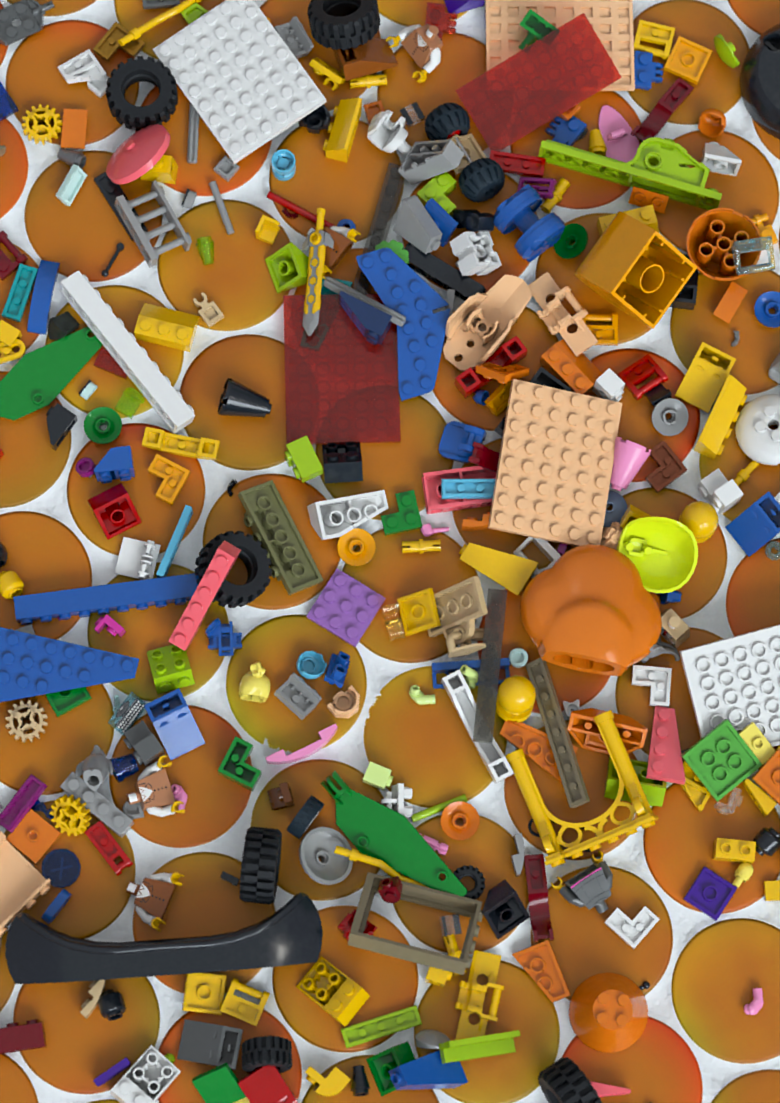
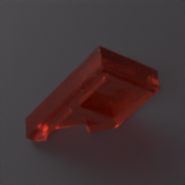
M101 348L94 366L127 379V374L106 349Z

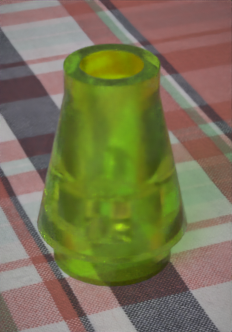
M211 236L198 238L196 247L202 258L203 265L213 264L214 241Z

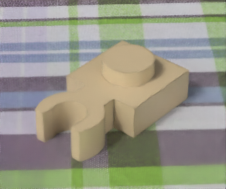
M202 292L201 296L204 300L198 302L194 298L193 302L196 307L201 308L198 314L210 328L223 319L224 314L214 301L208 303L207 295Z

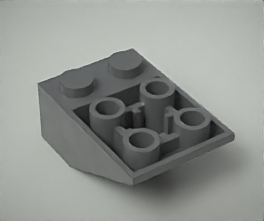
M185 1019L177 1059L216 1067L227 1063L231 1070H236L243 1029Z

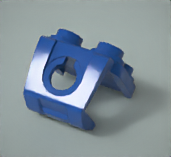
M451 421L444 428L439 444V453L445 458L461 463H469L468 458L472 456L474 449L472 443L482 444L487 433L481 428Z

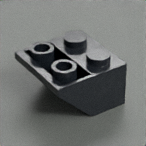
M349 441L346 443L322 444L325 484L363 481L360 442Z

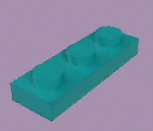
M20 263L2 312V317L21 322L36 280L37 268Z

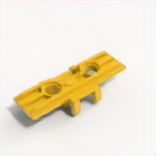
M474 950L468 982L460 981L459 984L460 991L458 1001L455 1003V1009L461 1010L455 1040L485 1036L488 1020L497 1022L498 1017L496 1015L501 991L504 990V986L496 984L501 961L500 955ZM485 975L488 978V983L486 985L478 984L476 981L477 976ZM487 988H492L494 990L489 1014H482ZM472 1013L477 1014L480 1018L479 1023L476 1025H472L468 1021V1017Z

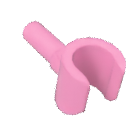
M428 523L422 526L421 531L425 537H429L434 533L449 532V527L432 529L431 524Z

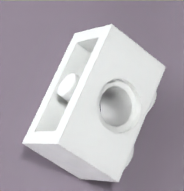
M608 368L595 381L592 391L599 398L618 402L624 393L625 383Z

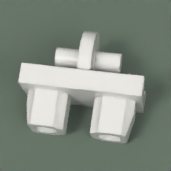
M403 783L392 785L391 792H386V799H381V804L404 815L406 818L411 817L412 806H404V799H412V788L405 787Z

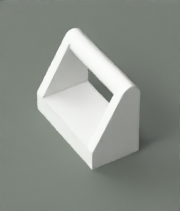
M528 537L513 552L516 556L528 559L522 550L533 542L551 561L543 571L552 568L561 557L547 540ZM536 568L533 575L536 576L537 574L541 573V571L538 568Z

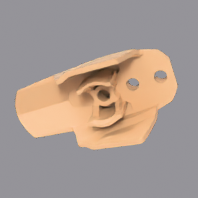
M505 274L487 293L478 292L470 296L447 320L445 330L447 340L443 347L445 359L460 371H466L470 367L483 364L503 342L511 327L532 298L531 290L527 283L519 277ZM473 342L474 346L468 347L467 343ZM462 356L460 362L455 361V357Z

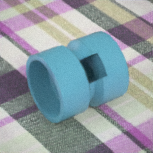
M286 149L276 151L271 160L272 173L280 181L290 180L296 172L295 156Z

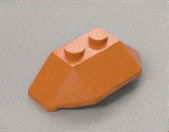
M594 708L571 711L567 730L580 747L609 755L594 721L595 716L607 711ZM613 713L615 717L613 720L627 753L629 754L643 748L648 728L629 716Z

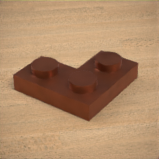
M663 440L651 449L650 456L659 468L645 479L654 491L658 493L684 474L687 468Z

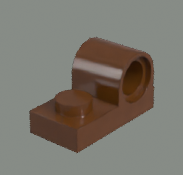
M287 782L279 784L280 787L267 791L273 811L295 806L292 792Z

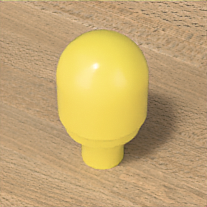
M743 862L738 866L734 874L736 878L732 885L739 888L742 882L746 883L753 874V866L750 863Z

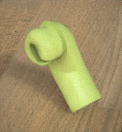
M462 665L460 671L466 676L465 681L469 689H474L478 682V672L467 665Z
M413 685L410 687L409 695L417 704L436 703L435 694L424 695L419 686Z

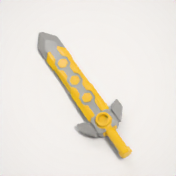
M317 208L316 231H312L310 235H307L302 244V252L309 250L302 324L308 336L312 335L319 324L326 246L332 249L334 247V240L331 235L323 231L326 212L324 208Z

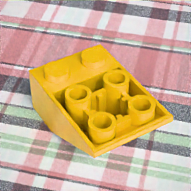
M702 342L675 397L709 413L736 358Z
M322 956L296 986L344 1027H346L370 997L361 986Z

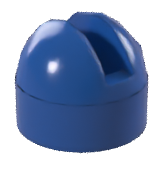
M482 389L475 391V396H473L475 403L486 405L484 401L489 397V392Z

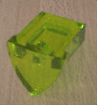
M128 387L124 390L115 410L132 419L140 404H143L145 400L136 389Z

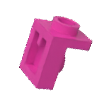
M107 614L104 617L101 616L94 624L96 626L94 630L98 634L106 626V630L114 637L118 635L121 638L126 632L121 625Z

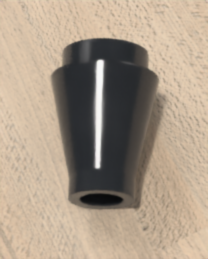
M364 1066L352 1067L351 1091L353 1096L368 1095L371 1088Z

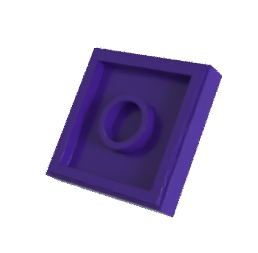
M704 866L683 900L717 921L737 887Z

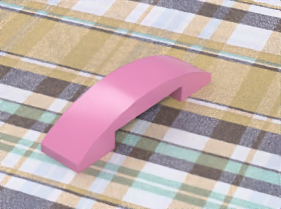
M334 724L319 731L320 740L286 756L282 749L265 757L267 764H288L313 755L332 739L337 731V725Z

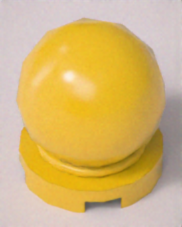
M697 501L690 503L684 508L678 521L686 525L693 532L698 544L704 543L711 538L718 526L719 520L716 510L709 503Z
M513 675L506 678L499 686L495 700V710L499 717L505 721L511 720L517 721V723L527 720L531 716L536 699L533 683L524 676Z

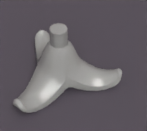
M659 636L658 642L650 648L651 652L641 661L646 663L649 658H654L661 654H672L675 661H679L680 656L674 646L662 642Z

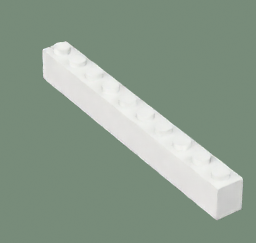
M78 270L61 281L58 290L172 432L176 434L192 423L195 417L193 408L187 405L181 393L171 386L169 378L165 375L163 376L159 371L157 363L151 361L147 351L138 345L135 336L128 332L124 327L123 321L113 314L111 306L108 303L105 304L101 299L99 291L93 289L90 285L88 278Z

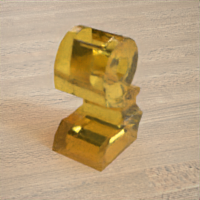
M399 602L381 607L390 641L401 637L405 638L403 622L398 615L400 611Z

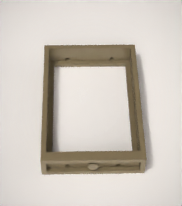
M368 872L350 930L348 945L464 975L465 968H470L472 960L469 952L474 953L476 945L473 937H478L480 925H477V922H482L483 918L481 910L482 901L401 881L403 885L401 900L470 917L460 958L364 934L375 893L379 894L380 880L389 878Z

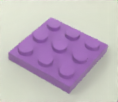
M336 569L306 618L353 647H356L386 598L341 570Z

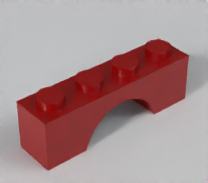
M516 335L503 344L484 363L490 362L502 367L516 364L526 357L528 350ZM475 366L455 378L454 384L466 399L492 381L493 378H484L483 375L476 373Z

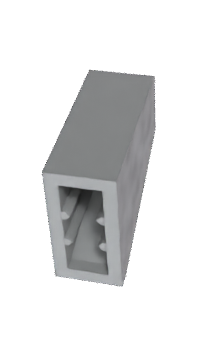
M416 195L403 199L393 231L425 254L437 250L441 244L442 232Z

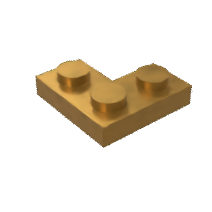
M115 22L93 48V52L107 62L110 61L119 49L135 59L144 48L145 42L138 38L124 46H120L118 40L129 34V31Z

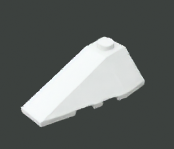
M385 490L314 502L308 505L307 509L312 527L321 540L341 537L387 510L388 503Z

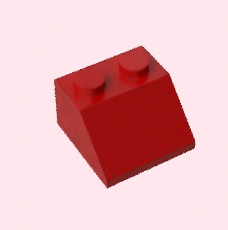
M122 483L87 500L108 540L142 523Z

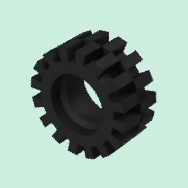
M470 865L457 868L453 873L459 880L469 876L475 881L473 890L467 891V894L462 897L476 900L481 896L485 888V878L482 872Z

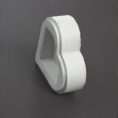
M108 78L87 81L88 88L100 99L106 93Z

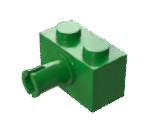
M529 9L519 23L521 27L528 31V35L518 47L523 50L526 44H528L524 50L528 54L536 41L540 40L547 46H550L560 33V30Z

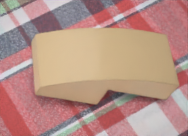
M94 980L89 985L90 990L88 992L94 998L92 1000L88 998L81 1005L82 1010L80 1013L85 1018H88L97 1007L98 1000L103 995L102 993L105 989V980Z

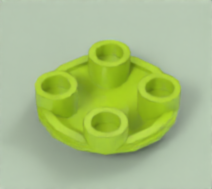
M721 34L715 36L714 46L718 56L729 67H737L740 63L733 53L736 49L732 42L727 43Z

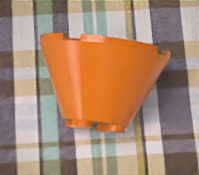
M715 208L704 212L692 223L686 237V250L690 261L697 266V270L701 274L718 281H732L745 276L755 267L761 255L762 240L757 226L747 215L736 212L731 208Z
M600 973L587 978L577 987L570 1001L569 1019L574 1033L586 1046L596 1051L612 1053L630 1047L641 1037L648 1020V1006L642 991L632 980L616 973Z

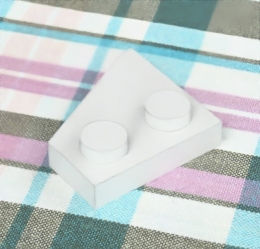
M90 49L58 66V70L67 84L108 78Z

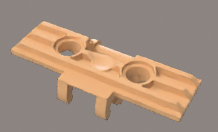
M548 272L528 285L532 296L543 310H538L536 312L537 315L545 322L552 335L560 333L576 357L598 342L582 320L588 314L587 310L581 307L571 293L569 286L560 289ZM554 295L555 298L547 303V298ZM566 297L577 314L571 316L561 303L564 300L563 298ZM571 324H575L578 326V329L575 333H569L567 331L568 327Z

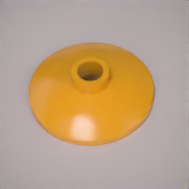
M354 528L342 535L337 544L340 558L351 566H361L368 563L373 558L376 549L375 541L371 534L359 528ZM359 546L360 550L358 552L353 551V547Z

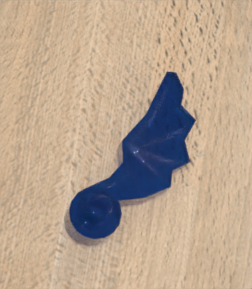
M39 800L31 807L36 812H43L49 819L54 817L50 814L52 809H47L45 804Z

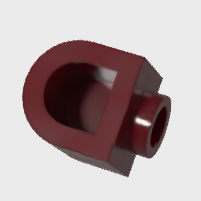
M398 876L380 880L378 892L385 902L396 903L400 900L403 885Z

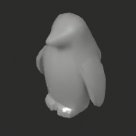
M95 745L91 755L77 765L75 775L79 777L83 774L85 784L93 791H97L107 774L110 772L113 775V765L106 758L104 751L98 745Z

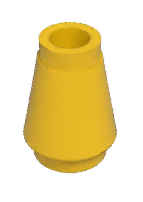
M593 129L589 132V152L605 156L607 147L601 131Z

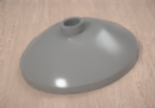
M318 827L309 831L303 837L299 847V858L304 871L311 879L324 885H334L343 881L349 875L353 866V861L348 860L349 857L334 853L336 845L351 850V847L346 838L332 828Z

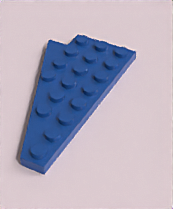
M0 627V703L133 679L136 676L139 659Z

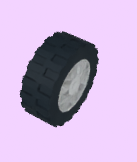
M311 795L294 817L287 831L300 839L325 804Z

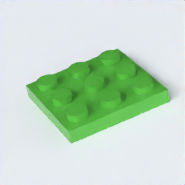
M727 719L680 755L717 802L762 766L761 762Z

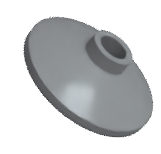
M666 398L656 404L651 418L654 428L659 433L666 436H674L684 430L688 423L689 415L686 406L680 400ZM670 413V419L666 420V414Z

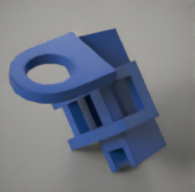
M217 618L205 631L209 638L208 649H219V656H234L233 649L242 648V633H233L232 621H229V624H221L220 619Z

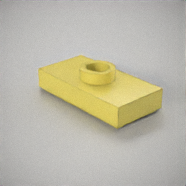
M751 722L738 733L762 765L774 754L775 749L754 722Z

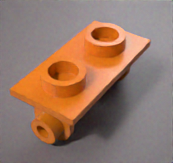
M633 186L628 203L640 207L653 204L654 211L664 213L669 196Z

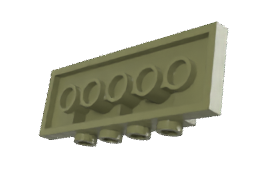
M273 480L241 491L238 497L246 510L245 517L243 518L244 523L247 527L251 528L252 536H254L253 540H259L262 543L260 545L262 549H267L268 554L266 556L271 558L272 562L269 567L272 569L271 576L273 578L276 577L277 581H282L288 595L321 583L323 578Z

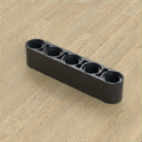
M410 242L404 248L409 253L408 266L446 290H455V296L466 301L470 296L478 292L485 293L486 289L483 285L468 276H462L460 271L434 255L423 253Z

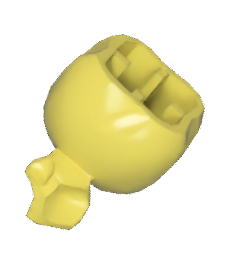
M256 661L254 664H251L250 671L242 677L239 686L240 699L259 703L267 700L271 685L269 678L264 675L266 670L262 667L261 662Z

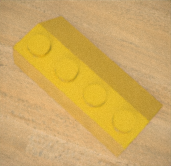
M730 374L726 378L694 448V451L713 460L716 455H721L725 447L722 442L724 438H729L732 428H729L731 422H736L740 414L737 409L739 405L743 406L747 399V395H745L747 388Z

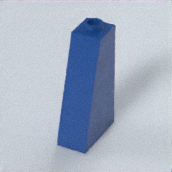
M440 1050L388 1071L396 1090L450 1089L468 1083L460 1061L442 1064Z

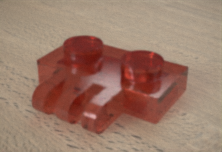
M427 2L425 25H435L439 29L437 35L441 41L443 33H456V28L453 27H456L457 22L453 20H457V14L445 13L446 4Z

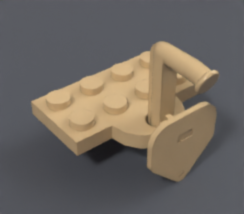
M473 576L434 594L441 626L428 629L429 637L444 634L449 658L467 656L485 648L486 644L489 652L488 659L499 658L491 630L488 628L475 629V619L488 614L479 576ZM471 641H486V643L472 644Z

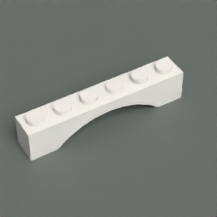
M460 669L443 677L441 682L494 784L512 776L514 772L487 727Z

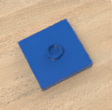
M431 198L427 201L425 209L442 232L440 246L444 247L447 245L458 223Z

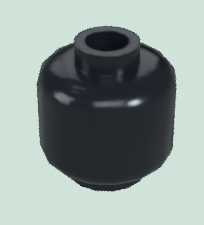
M766 827L762 828L753 838V842H756L755 851L761 856L764 854L772 856L780 848V834L772 827L769 829Z
M113 989L104 991L98 1000L101 1016L109 1021L121 1018L126 1011L123 995Z

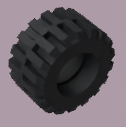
M260 1036L248 1039L241 1045L242 1069L248 1073L254 1072L261 1066H275L279 1073L292 1068V1043L288 1039L278 1036Z

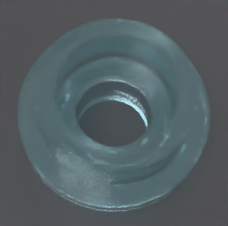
M772 541L767 544L765 554L769 559H780V542ZM776 548L778 553L773 554L771 549Z

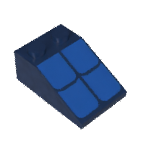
M340 291L339 304L362 335L371 344L376 345L378 343L381 345L391 327L392 316Z

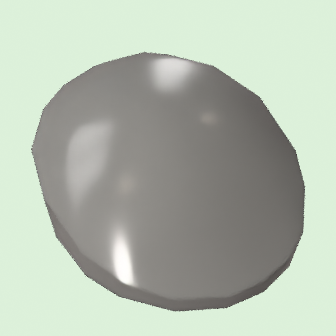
M425 1029L415 1035L416 1045L419 1048L439 1049L440 1043L450 1041L445 1034L438 1030Z

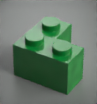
M235 736L217 770L219 775L251 791L254 790L262 775L260 770L246 764L253 750V745Z

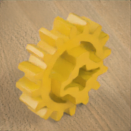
M39 104L38 109L32 106V112L26 110L27 117H22L23 122H25L21 124L22 129H25L23 133L25 136L28 135L29 141L34 139L35 144L41 141L45 145L46 140L52 143L51 138L57 139V132H62L61 127H59L62 126V120H59L61 118L60 114H56L55 108L50 110L49 105L42 108V105ZM52 120H54L53 128L50 125L52 123ZM30 122L33 123L32 129H30Z
M64 794L56 799L55 803L51 805L53 810L50 811V814L54 816L51 821L57 823L55 828L60 827L62 834L66 831L68 836L74 834L76 837L87 830L90 826L88 821L92 817L87 815L90 809H85L86 802L80 803L81 798L74 799L73 794L69 797Z

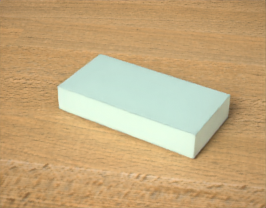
M73 164L55 196L64 205L71 206L87 174L78 165Z

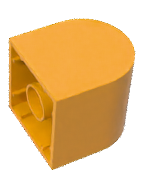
M618 211L574 275L609 303L654 329L695 272L697 266L655 229Z

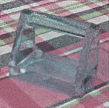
M772 236L735 241L733 243L732 253L737 275L775 270ZM767 250L769 263L741 267V253Z

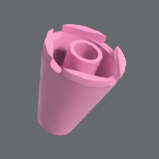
M616 436L610 488L620 492L622 488L627 489L649 457L651 450L632 441H624Z

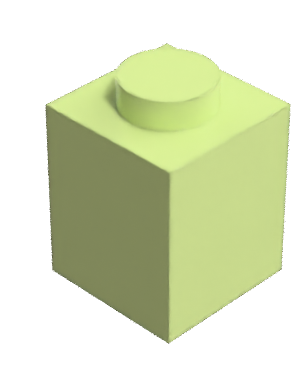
M370 762L362 782L384 791L385 787H390L392 783V770Z

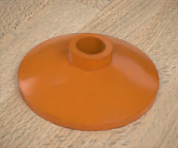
M463 801L449 804L443 810L440 819L444 833L451 839L459 841L472 837L478 830L480 822L477 810L471 804ZM458 818L463 820L462 825H457L456 820Z

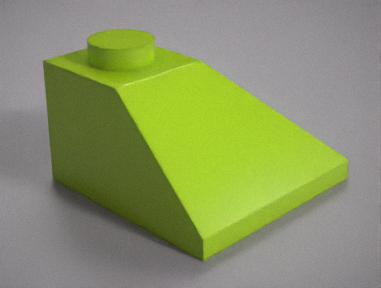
M288 243L265 259L277 293L307 284L309 257L293 243Z

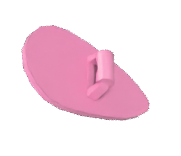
M604 105L600 111L598 125L607 147L605 156L622 162H629L637 153L639 141L635 135H631L633 130L622 115L612 107Z

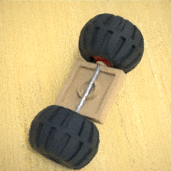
M444 103L433 109L426 117L425 131L427 137L431 141L451 139L465 153L459 166L453 169L456 174L460 173V190L467 199L473 202L487 201L502 190L505 183L503 169L496 161L485 156L472 133L467 134L470 129V119L467 111L456 103Z

